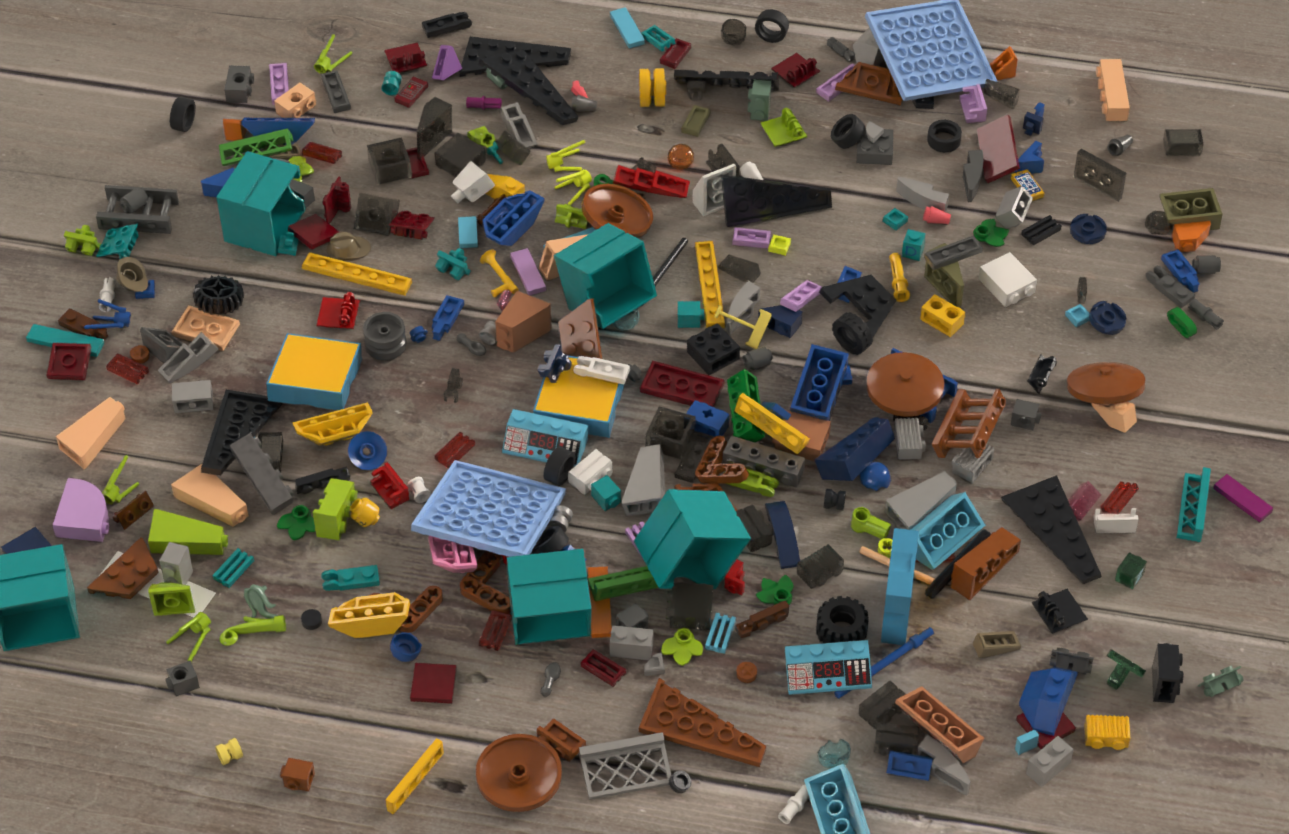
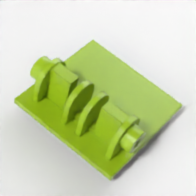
M789 108L782 109L781 117L760 123L774 147L807 138L806 133Z

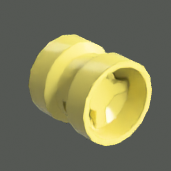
M236 738L230 739L226 744L215 746L223 766L230 763L232 759L238 760L243 757Z

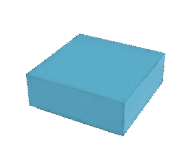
M1081 304L1065 312V316L1075 327L1090 321L1089 312Z
M1036 730L1017 737L1015 750L1018 755L1037 747L1039 734Z

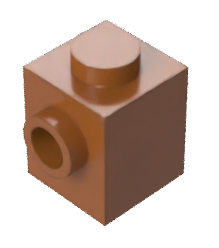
M288 758L286 765L282 766L280 772L284 787L290 790L309 792L315 775L313 762Z

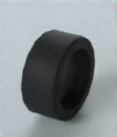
M774 9L762 11L755 23L756 34L764 41L770 43L782 41L789 29L788 18L780 11ZM763 22H774L778 24L781 30L772 31L766 28Z
M177 97L175 99L169 120L172 129L187 132L191 128L196 112V105L193 99Z
M847 114L833 126L830 137L840 148H850L863 136L865 125L856 115Z
M946 119L933 122L928 129L927 141L929 146L943 153L956 150L961 143V127L957 123ZM945 132L953 135L954 138L944 140L936 137L935 134Z
M561 446L557 447L546 462L543 474L544 479L557 486L563 485L568 479V472L574 468L575 453Z
M553 526L542 533L531 553L539 554L561 551L568 543L569 538L561 527Z

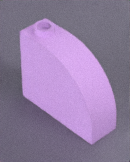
M68 478L53 522L55 536L103 542L105 534L109 532V515L103 494L96 486L87 481Z

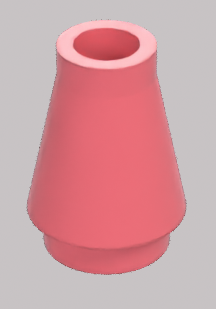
M926 206L923 215V221L933 224L948 225L951 214L933 206Z

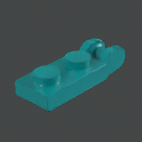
M377 565L340 569L337 571L331 569L321 573L322 579L326 580L322 584L323 590L343 591L380 585Z

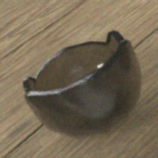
M728 19L722 25L721 38L726 44L732 46L740 45L745 41L747 27L740 20Z

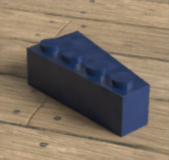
M878 417L870 419L867 423L814 459L822 480L853 481L895 440L889 420Z

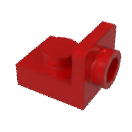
M736 559L725 576L724 588L731 593L742 596L745 588V582L742 581L745 575V571H743L744 562Z

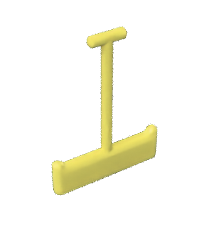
M719 306L715 318H718L720 314L754 329L749 341L745 345L757 349L772 316L771 313L760 309V316L754 326L722 312V306Z

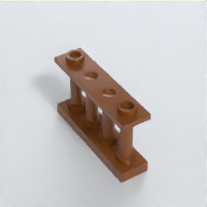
M958 389L932 442L938 458H945L950 448H971L975 457L980 458L1006 405L1005 397H1003L1000 389L995 390L991 399H971L965 389ZM973 406H987L985 412H968L969 408ZM964 420H981L978 426H961ZM957 434H974L972 440H954Z

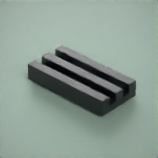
M1049 215L1022 230L1021 235L1034 246L1059 232L1062 225H1057V221L1055 219L1052 220V216Z

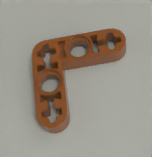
M716 436L709 442L695 471V475L700 483H741L748 478L749 473L743 464H721L723 452L728 443L724 436Z
M486 551L477 561V569L473 572H468L461 580L460 593L467 599L498 615H507L511 612L510 598L486 585V582L500 567L501 555ZM479 570L486 572V574L481 577L475 575V573ZM484 593L491 595L489 599H482L480 596Z
M438 586L427 587L409 606L408 617L398 630L406 633L414 632L443 601L441 588ZM419 606H423L426 608V610L421 613L415 611V609Z

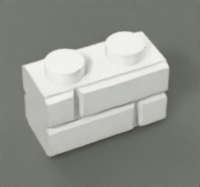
M597 449L594 450L568 472L569 484L586 495L591 490L592 483L606 475L609 477L612 475V461L608 457L603 456Z

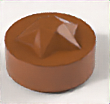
M143 345L133 347L130 350L132 362L136 364L147 362L150 358L148 348Z
M751 662L740 663L736 670L738 680L743 683L753 682L757 678V667Z

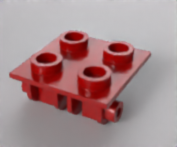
M352 292L344 294L343 299L323 297L316 326L354 329L360 300H355Z

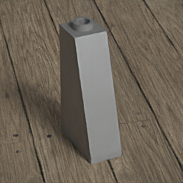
M660 444L640 448L622 499L626 516L653 512L665 495L664 455Z
M944 471L887 499L885 513L897 528L910 530L947 498L955 495L956 481Z

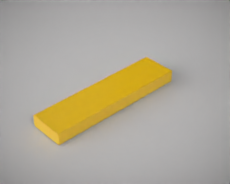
M437 738L386 798L388 812L391 814L396 813L442 757L444 750L441 740Z

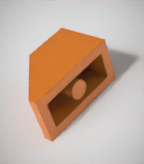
M1211 222L1174 224L1172 239L1176 250L1178 249L1180 252L1195 251L1208 237Z

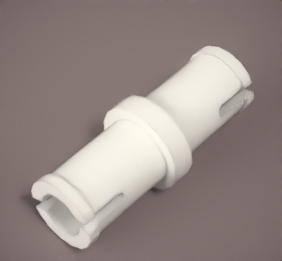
M109 277V280L108 278L104 279L103 289L100 291L101 300L112 303L115 297V279ZM100 303L99 309L106 312L107 306Z
M802 785L795 796L788 799V804L779 813L778 818L783 823L789 824L797 812L803 810L804 804L809 799L806 785Z

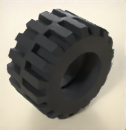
M837 596V599L832 597L829 599V602L825 601L822 607H819L817 613L816 635H818L819 641L835 643L865 640L869 622L868 611L864 610L865 606L858 604L859 601L856 599L851 600V597L848 596L846 598ZM843 621L849 623L850 626L841 627L834 623Z

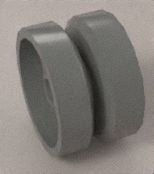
M379 312L368 317L364 322L365 348L371 357L378 360H391L404 352L407 344L405 325L398 315L392 312Z

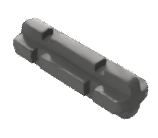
M830 37L827 40V46L846 60L852 61L855 58V53L834 37Z

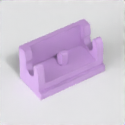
M980 84L964 87L962 89L963 92H970L969 94L960 95L959 98L966 123L986 121L987 106Z

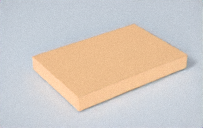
M188 305L172 330V335L192 342L202 332L219 348L218 350L224 351L239 327L240 322L223 315H210L209 312L204 313L203 310H198V308Z

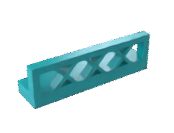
M1203 467L1201 475L1185 473L1176 538L1201 542L1211 468ZM1188 480L1200 482V484L1192 488L1188 484ZM1193 495L1197 501L1191 504L1186 498ZM1191 510L1196 516L1189 519L1184 513ZM1189 526L1194 532L1193 534L1182 532V528Z

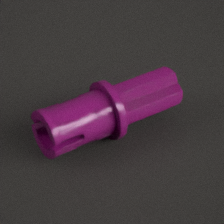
M482 96V98L467 97L466 99L467 108H482V110H485V108L500 109L502 106L501 98H486Z

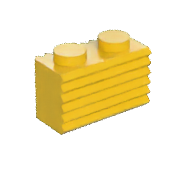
M1086 715L1084 724L1085 746H1091L1094 749L1113 747V749L1121 750L1128 748L1130 742L1128 716Z

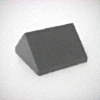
M141 327L140 329L143 346L147 347L149 352L163 363L184 344L167 330Z

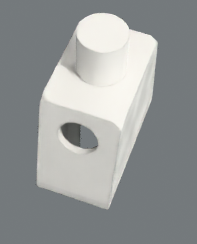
M470 161L453 180L457 190L451 195V198L457 204L465 197L469 201L475 202L492 189L495 184L483 170Z

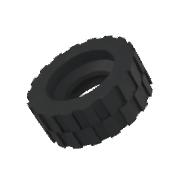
M846 312L832 324L833 335L837 342L851 354L859 355L872 345L873 336L870 332L871 330L856 314Z

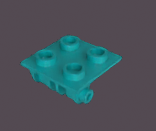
M126 225L108 230L96 257L116 253L120 259L130 257V253L139 237L136 230L138 225Z

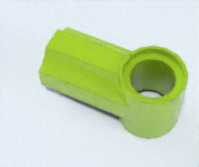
M485 126L467 132V137L472 147L477 145L487 148L493 146L495 141L494 134L489 133Z
M858 507L854 509L851 519L853 531L857 533L867 532L880 539L888 536L892 524L872 516L867 508Z

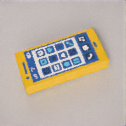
M1027 169L1011 174V180L1016 187L1023 186L1033 197L1032 201L1044 197L1043 190Z

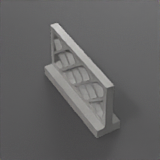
M663 732L579 747V759L589 800L669 785L671 771ZM661 750L662 758L658 763L648 757L651 752ZM631 755H638L643 758L638 766L627 761ZM616 758L622 762L617 770L607 765L610 759ZM645 761L655 766L650 774L640 769ZM595 762L601 767L594 774L587 770L586 763ZM624 765L634 770L629 778L619 773ZM603 768L613 773L608 782L598 776ZM659 768L666 773L667 779L658 780L653 775ZM637 772L647 778L644 783L637 784L632 781ZM616 776L626 781L623 787L616 788L611 785ZM595 780L605 785L602 791L592 793L591 785Z

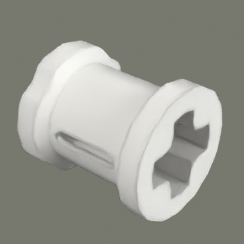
M415 477L408 482V489L413 492L414 500L417 503H423L429 499L431 492L429 489H426L422 477Z

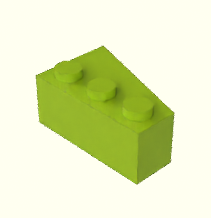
M331 478L324 490V499H320L318 505H321L319 510L314 509L313 518L316 537L340 541L342 533L346 532V521L348 517H351L349 509L357 499L358 491L355 490L354 482Z

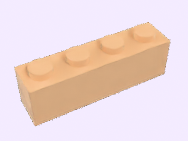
M1100 59V64L1096 67V77H1099L1098 89H1101L1100 101H1103L1102 114H1105L1106 121H1127L1130 107L1121 59Z

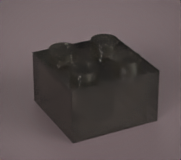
M402 137L367 145L368 160L377 185L412 177L411 162Z
M659 406L645 434V447L660 444L664 455L682 460L695 433L696 416Z

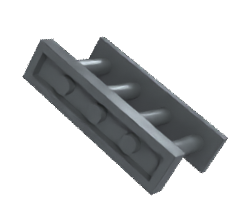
M105 185L106 197L109 203L106 212L97 211L96 219L99 229L110 230L112 228L137 224L136 230L138 232L171 234L170 216L167 215L170 204L179 205L177 190ZM142 188L146 192L148 201L144 205L142 214H131L125 211L124 213L114 212L116 202L121 201V197L134 189ZM152 203L163 204L160 215H149Z

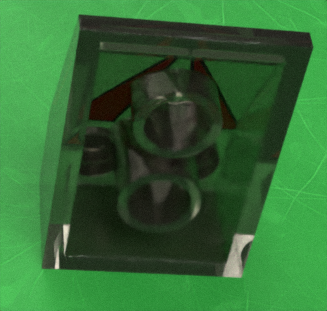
M437 97L427 102L422 111L417 129V159L419 160L452 133V105Z

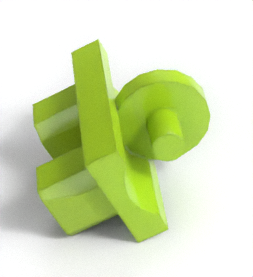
M557 204L556 223L565 224L567 228L574 226L587 229L588 221L583 215L582 208H574L568 204Z
M83 225L81 229L77 228L75 233L69 231L64 233L66 238L65 248L69 252L75 253L78 245L83 246L81 252L92 256L95 249H99L101 244L94 237L95 232L90 231L89 225Z

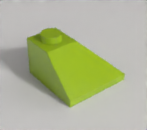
M162 582L151 584L148 593L154 616L195 613L189 585Z

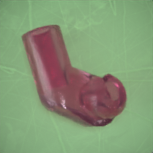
M504 290L497 301L501 311L510 302L508 300L511 297V292L508 290Z

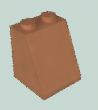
M517 291L495 321L497 346L514 353L548 333L552 329L551 304Z

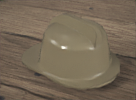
M339 232L330 239L331 242L327 246L326 251L330 258L338 260L357 259L368 255L371 245L365 238L353 236L349 232Z
M124 257L119 260L116 274L118 283L127 290L135 292L145 291L148 287V280L141 262L132 257Z

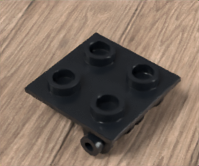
M1068 588L1052 595L1042 591L1038 594V600L1032 602V605L1052 634L1088 620Z

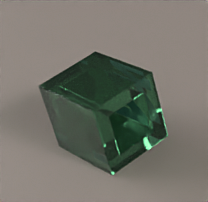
M1129 552L1117 568L1115 581L1134 589L1145 572L1147 561Z

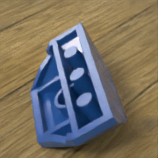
M244 117L242 120V125L253 136L288 129L293 136L291 144L297 142L315 123V118Z
M530 190L523 194L504 198L482 220L486 237L500 245L512 246L534 224L545 198Z
M1058 667L1031 672L1019 701V706L1033 730L1054 736L1078 672Z

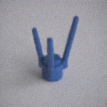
M98 299V303L119 312H115L114 317L93 316V319L114 321V323L84 326L85 329L129 327L131 312H126L124 307Z

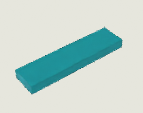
M33 324L26 336L27 342L52 347L53 343L90 344V356L93 357L99 355L104 345V340L37 324Z

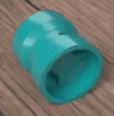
M388 71L381 86L382 91L390 96L396 95L402 81L401 75L395 71Z

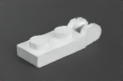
M579 356L577 359L578 365L574 366L573 369L576 375L625 384L630 366L595 357Z

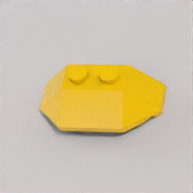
M367 402L293 422V427L298 435L319 446H327L336 441L350 440L359 434L373 413Z
M395 592L355 597L341 606L331 609L328 626L353 638L394 634L408 617L410 601Z

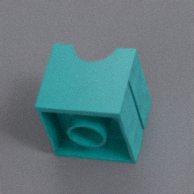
M248 151L245 153L216 197L224 242L248 249L252 248V250L272 256L278 255L280 234L286 235L288 226L298 222L305 212L304 200L295 195L289 185L292 179L300 177L298 165Z
M610 223L605 224L554 255L568 309L573 311L586 300L594 299L597 326L602 329L657 296L644 241L629 233H625V231Z
M668 489L635 538L634 543L659 589H672L674 579L677 577L688 578L697 583L702 589H716L751 540L750 535L740 518L737 517V513L724 491Z
M63 544L0 555V641L3 651L80 638L75 588Z
M584 549L507 557L508 590L515 645L591 636V601Z

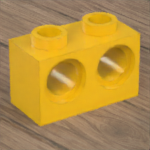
M936 294L921 307L920 320L949 337H952L964 325L965 311Z

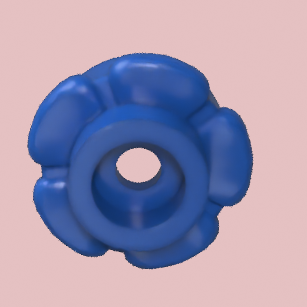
M423 326L415 327L410 331V339L413 342L420 343L426 339L428 331L424 330Z

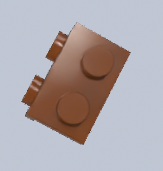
M554 718L544 728L541 726L537 728V737L549 743L555 749L559 758H564L569 762L579 753V747L586 746V741Z

